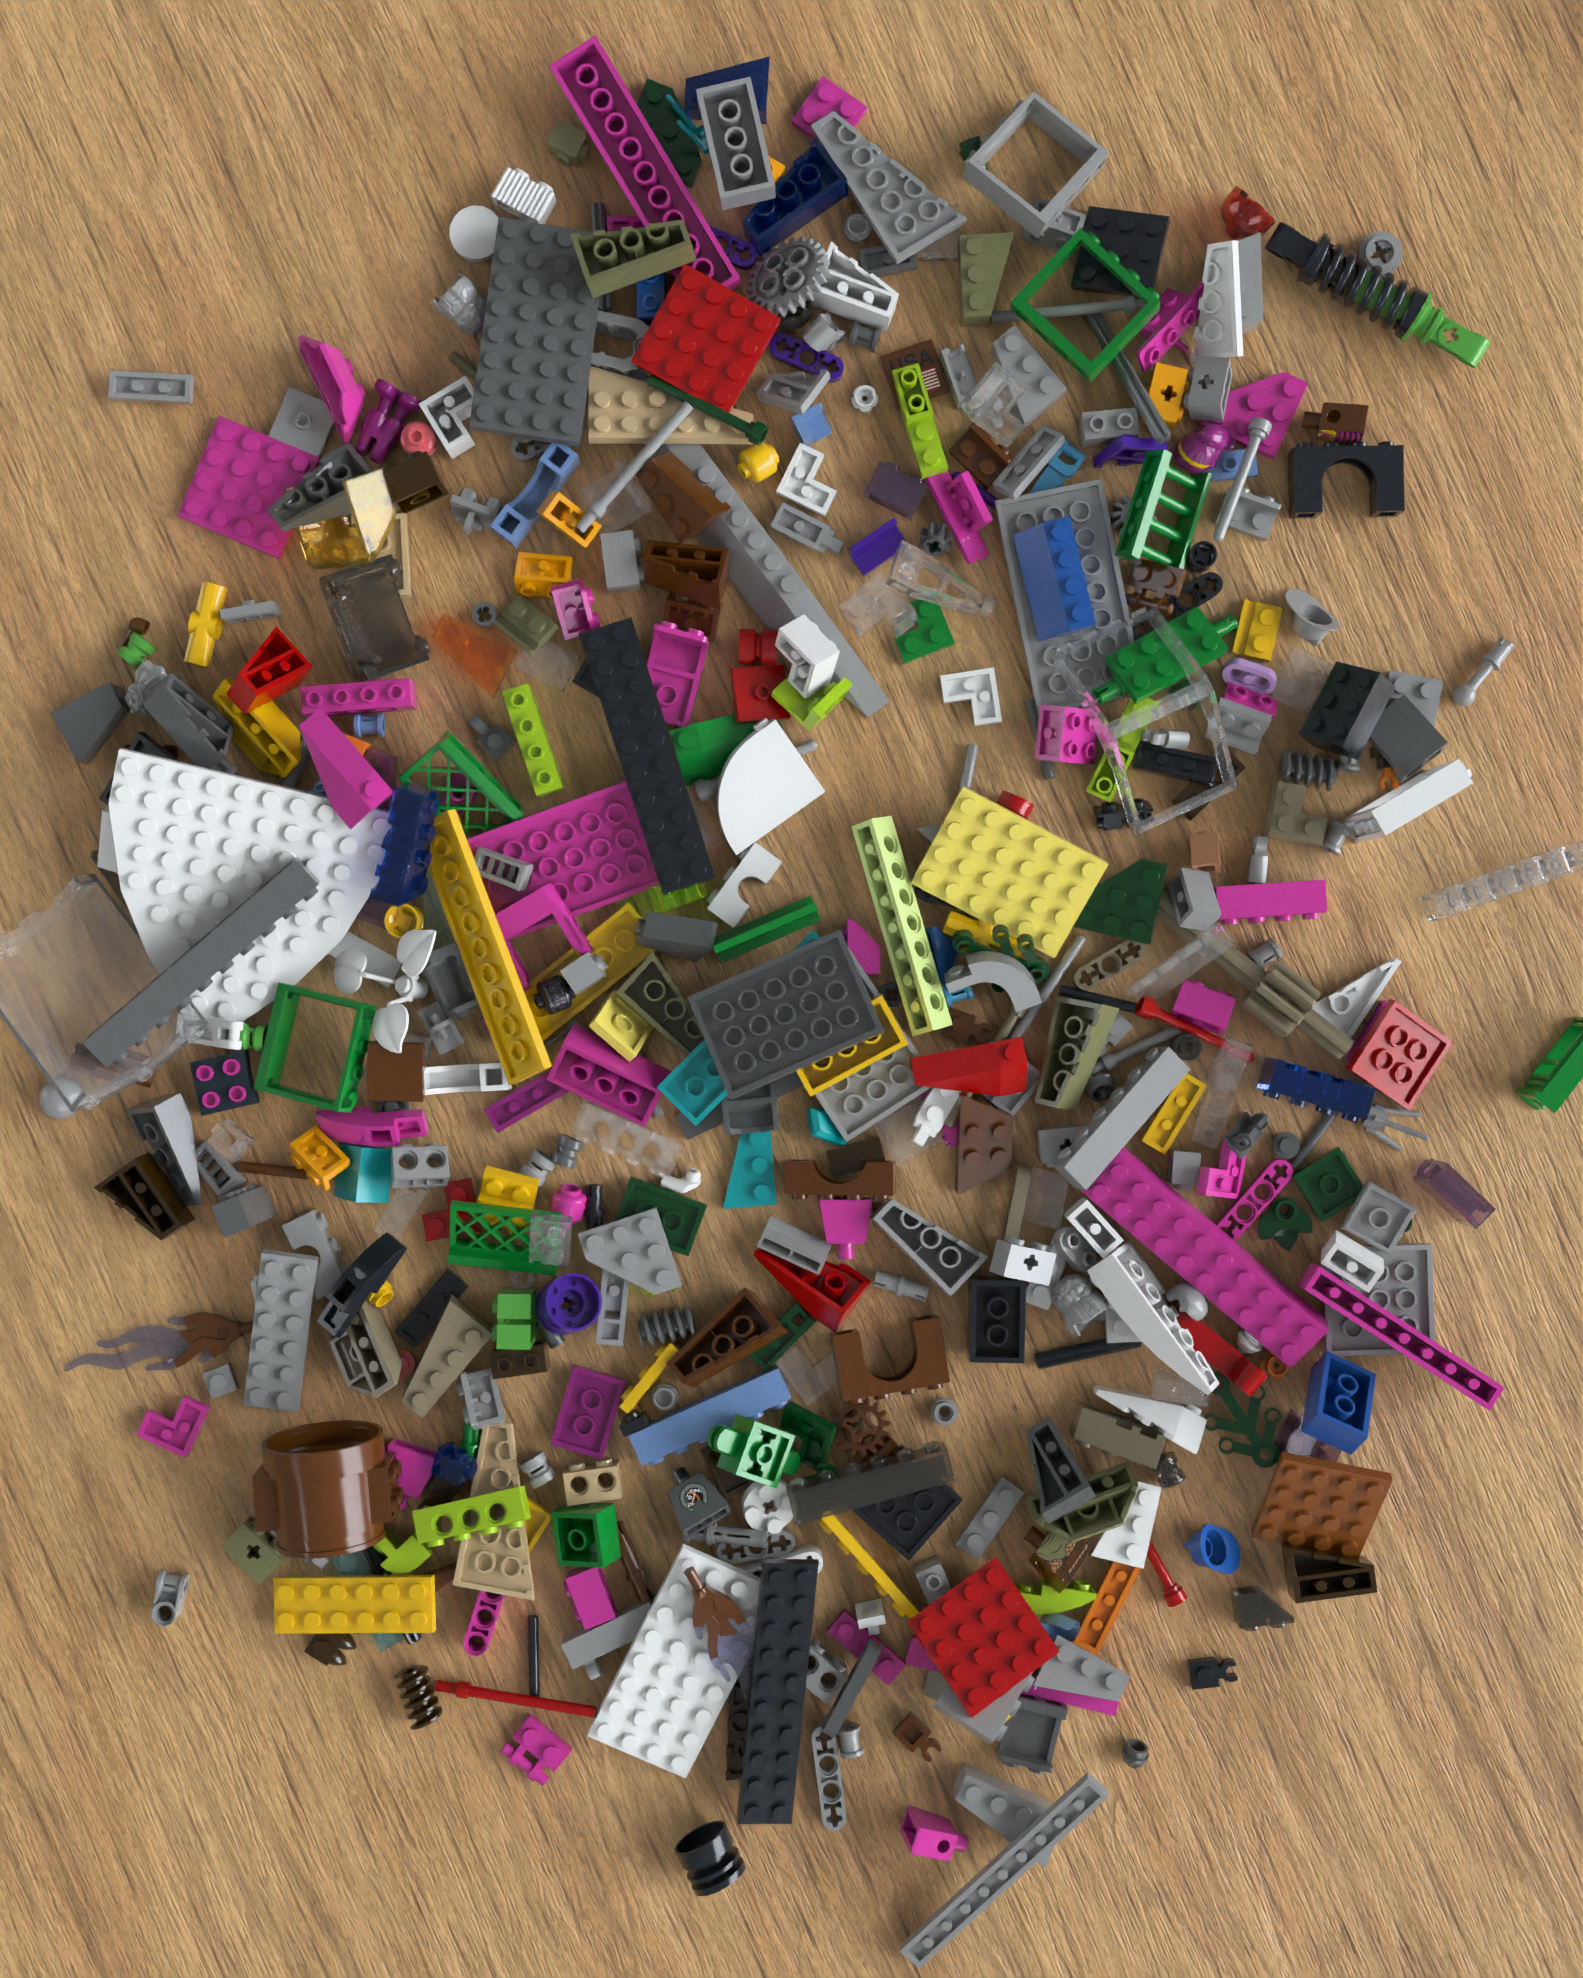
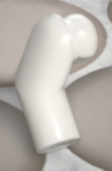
M691 1168L686 1172V1176L680 1179L664 1175L661 1180V1187L678 1193H686L699 1186L701 1173L698 1169Z

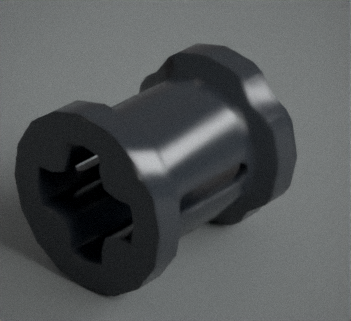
M896 983L884 984L880 988L879 993L881 992L885 999L887 996L884 992L885 989L892 990L896 988L898 990L896 992L898 999L896 1001L891 999L888 1002L886 1001L889 1007L898 1006L902 1002L898 985Z

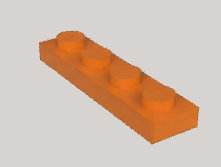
M1114 1561L1110 1562L1096 1590V1599L1090 1602L1080 1622L1079 1633L1072 1639L1073 1644L1098 1656L1141 1568Z

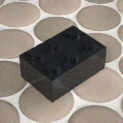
M1336 661L1299 734L1315 748L1358 760L1395 686L1381 672Z
M970 1276L968 1278L967 1358L969 1362L1025 1363L1026 1281L1003 1276Z

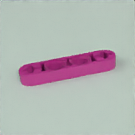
M1283 1159L1271 1160L1240 1194L1239 1199H1236L1217 1220L1215 1225L1219 1228L1222 1226L1229 1227L1232 1222L1228 1218L1231 1216L1236 1222L1241 1224L1239 1228L1233 1225L1229 1230L1231 1233L1230 1237L1236 1241L1289 1182L1293 1175L1291 1164ZM1276 1165L1280 1167L1284 1165L1283 1172L1285 1175L1283 1177L1278 1175L1273 1179V1182L1277 1183L1275 1187L1269 1181L1264 1180L1266 1175L1268 1178H1272L1275 1175L1276 1171L1273 1168ZM1259 1184H1265L1269 1190L1268 1195L1263 1199H1258L1254 1193L1256 1186ZM1242 1204H1247L1251 1210L1249 1217L1246 1219H1239L1236 1214L1237 1208Z

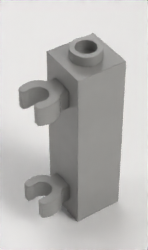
M651 1598L644 1603L637 1601L618 1610L616 1618L586 1630L583 1627L564 1636L561 1647L572 1670L584 1664L590 1680L600 1677L602 1668L596 1658L635 1639L654 1599Z

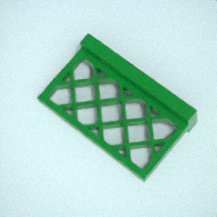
M448 730L440 736L436 744L399 776V779L436 816L443 813L441 809H446V811L452 809L466 810V823H461L462 828H465L464 834L466 839L469 838L468 829H485V832H487L488 829H495L518 821L524 816V807ZM440 750L447 758V767L431 766V757ZM415 771L427 772V785L414 784L408 777ZM430 772H447V786L430 785ZM450 773H462L467 778L466 786H450ZM430 790L447 791L446 804H435L430 799ZM450 791L466 792V805L449 804ZM469 792H481L486 797V804L469 805ZM469 810L485 811V824L469 823ZM488 811H500L506 819L500 824H488Z
M808 896L715 936L714 951L718 954L721 963H724L821 921L816 903H813L811 896Z
M452 1200L450 1205V1249L447 1264L556 1276L561 1252L559 1251L561 1213ZM457 1210L467 1211L473 1217L464 1222L457 1215ZM494 1214L500 1221L491 1225L484 1216ZM515 1217H520L527 1224L519 1228L511 1220ZM542 1220L554 1221V1227L546 1231L538 1223ZM477 1221L486 1229L479 1235L470 1227ZM504 1224L513 1231L506 1238L497 1230ZM532 1227L541 1235L533 1241L524 1233ZM465 1231L472 1239H457V1235ZM492 1234L499 1243H488L484 1238ZM519 1237L526 1246H515L511 1241ZM546 1240L553 1247V1250L542 1249L538 1244Z

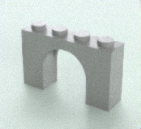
M1031 1673L973 1718L968 1716L948 1684L933 1708L991 1745L995 1739L999 1742L1008 1728L1004 1725V1722L1008 1715L1015 1716L1022 1703L1017 1699L1022 1690L1026 1693L1029 1691L1035 1678L1031 1676Z

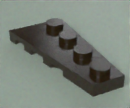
M752 1664L743 1666L729 1694L726 1781L740 1779Z

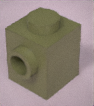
M559 119L546 143L549 154L556 157L555 159L559 163L567 167L573 165L579 168L582 160L586 161L592 148L587 132Z

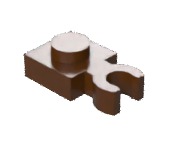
M950 1007L949 1014L953 1025L944 1027L941 1033L968 1042L969 1036L973 1035L979 1043H988V1040L981 1038L979 1033L983 1028L992 1030L993 1027L990 1024L980 1023L976 1025L974 1024L976 1016Z
M912 1711L892 1730L893 1735L912 1753L919 1748L923 1759L927 1762L932 1761L931 1755L927 1753L929 1747L936 1748L938 1752L942 1750L939 1741L934 1738H928L931 1734V1729Z

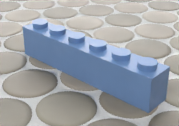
M776 1364L766 1372L756 1373L650 1421L649 1426L628 1436L641 1465L649 1463L650 1466L662 1462L665 1459L664 1456L671 1452L677 1455L688 1450L691 1443L699 1441L700 1444L707 1442L708 1434L715 1425H725L731 1428L735 1414L756 1420L764 1415L763 1411L771 1407L777 1410L786 1406L788 1400L791 1399V1391L779 1365Z

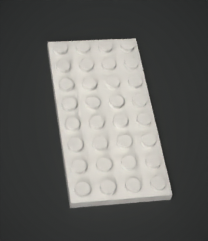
M682 1544L588 1729L587 1736L686 1778L753 1649L760 1577ZM692 1566L703 1583L706 1582L711 1588L733 1599L739 1605L745 1617V1622L740 1625L732 1618H728L729 1623L737 1630L738 1634L720 1636L719 1632L718 1657L710 1659L707 1648V1624L705 1623L701 1627L693 1626V1588L684 1574V1571Z

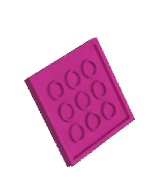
M219 416L177 516L272 557L281 559L293 529L282 531L269 515L268 509L289 489H295L303 481L302 477L308 471L312 473L320 465L319 461L321 459Z

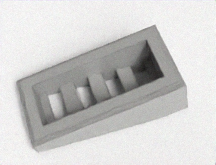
M478 846L474 857L481 877L518 891L526 890L534 867L533 864ZM486 856H489L487 869L484 871L482 867ZM499 860L497 873L493 874L496 861ZM507 864H510L511 867L507 878H505L504 874L506 871ZM518 868H520L517 879L514 881Z
M205 1140L195 1150L198 1173L219 1197L238 1190L247 1181L241 1172H238L237 1168L209 1140ZM209 1152L211 1155L201 1163L200 1160ZM217 1161L218 1163L209 1171L208 1168ZM224 1170L225 1172L217 1179L216 1176Z

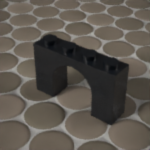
M1392 441L1380 442L1378 446H1367V442H1354L1350 446H1340L1338 442L1323 444L1321 447H1313L1312 443H1300L1288 453L1289 519L1317 518L1323 512V476L1327 468L1336 464L1352 465L1362 471L1367 478L1370 490V517H1397L1405 511L1404 445H1395Z

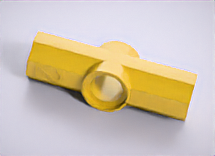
M202 582L196 610L192 611L188 622L190 637L184 662L209 668L215 640L219 639L223 628L220 609H223L227 588L209 582Z
M949 912L942 929L943 933L953 936L958 930H969L972 932L975 942L1002 952L999 943L993 940L992 930L995 927L994 925L981 920L975 921L957 912ZM1000 932V933H998L997 935L1001 936V935H1004L1005 933ZM1009 935L1017 958H1020L1023 952H1020L1017 948V939Z

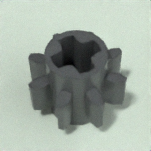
M931 522L928 530L926 528L921 529V538L918 546L920 548L924 547L927 556L941 557L943 550L950 551L952 544L950 541L953 533L947 532L944 523L934 524Z

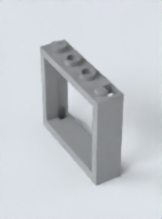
M1033 91L1025 101L1019 100L1010 117L1005 115L1001 119L994 134L989 132L985 136L977 152L975 150L970 152L969 157L964 161L966 167L962 178L1035 237L1039 238L1098 174L1109 152ZM1027 119L1084 163L1079 171L1041 212H1038L983 167Z

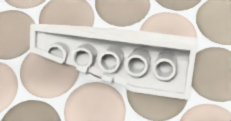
M1130 1240L1087 1270L1094 1286L1100 1288L1105 1295L1109 1307L1118 1313L1134 1334L1159 1359L1207 1395L1220 1384L1200 1351H1194L1193 1337L1189 1330L1180 1327L1176 1318L1179 1313L1175 1306H1168L1162 1296L1166 1293L1165 1289Z

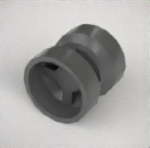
M560 1133L556 1141L558 1150L552 1151L549 1159L557 1164L574 1169L577 1164L575 1155L582 1151L584 1142Z

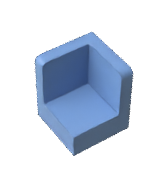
M821 403L808 408L803 415L796 414L791 417V425L800 442L806 446L831 434V428L823 414Z

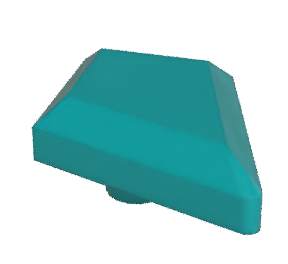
M824 1108L806 1109L808 1127L812 1137L840 1147L846 1145L845 1139Z

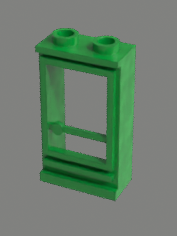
M1574 1017V1022L1568 1026L1530 1074L1531 1080L1524 1082L1526 1084L1524 1089L1518 1088L1515 1092L1517 1096L1535 1110L1539 1108L1544 1110L1546 1107L1551 1112L1556 1113L1583 1079V1017Z

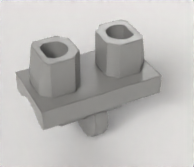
M464 487L458 496L452 495L450 499L452 504L450 513L452 516L457 517V523L464 525L463 533L466 535H470L473 529L481 532L483 528L492 530L490 525L500 512V501L498 499L487 497L484 505L476 503L477 493Z
M438 1001L417 1012L440 1055L465 1043L453 1018L446 1019Z

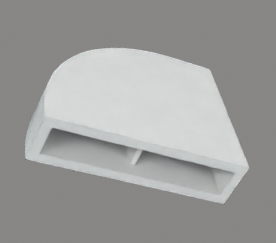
M764 718L753 726L755 731L742 740L732 751L719 776L716 791L717 817L721 831L736 855L825 792L778 722L773 718L769 721L767 718Z

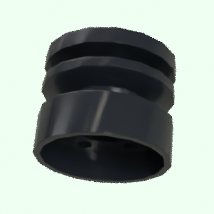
M712 1821L701 1825L685 1835L674 1848L681 1867L689 1870L687 1879L692 1883V1889L697 1896H708L723 1890L735 1882L746 1868L738 1848L731 1846L733 1844V1837L724 1821Z

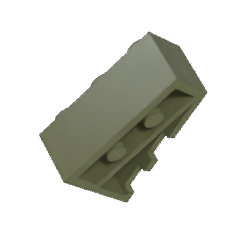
M1014 232L959 235L957 256L961 327L988 326Z

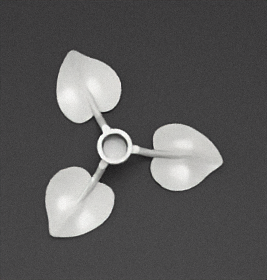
M411 930L401 937L397 947V959L403 964L401 970L407 975H403L397 980L364 972L367 965V957L358 949L351 948L342 951L335 961L334 981L336 987L342 993L353 994L361 986L362 977L394 984L396 991L399 995L403 996L402 998L389 1001L387 1008L378 1009L373 1019V1034L381 1046L391 1052L402 1053V1043L409 1024L408 1011L400 1003L412 1002L413 998L422 999L428 992V983L424 978H420L419 974L424 970L429 960L436 937V931Z

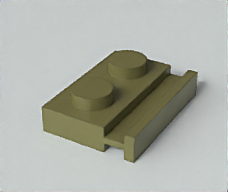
M520 594L501 613L500 619L493 622L501 632L532 657L536 655L535 651L539 647L542 648L559 629L554 621Z

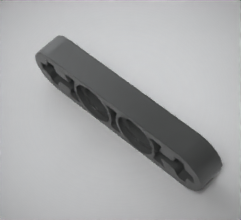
M871 1638L867 1640L848 1675L847 1682L842 1686L827 1714L821 1732L832 1738L837 1735L879 1657L882 1644Z

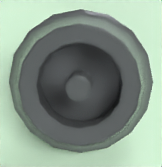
M1107 1073L1092 1076L1086 1084L1084 1094L1095 1102L1109 1099L1115 1090V1078Z

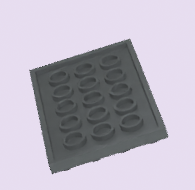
M840 929L687 997L731 1100L885 1032Z

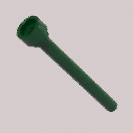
M654 375L647 377L646 381L649 386L683 403L686 401L693 408L745 433V437L749 438V442L757 446L763 443L769 426L759 421L756 423L751 421L749 423L704 400L687 394Z

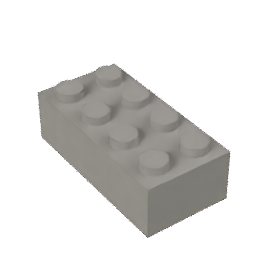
M751 77L696 89L698 106L722 211L776 198L775 183Z

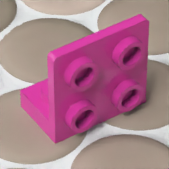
M1040 705L1034 759L1093 765L1096 755L1100 711Z

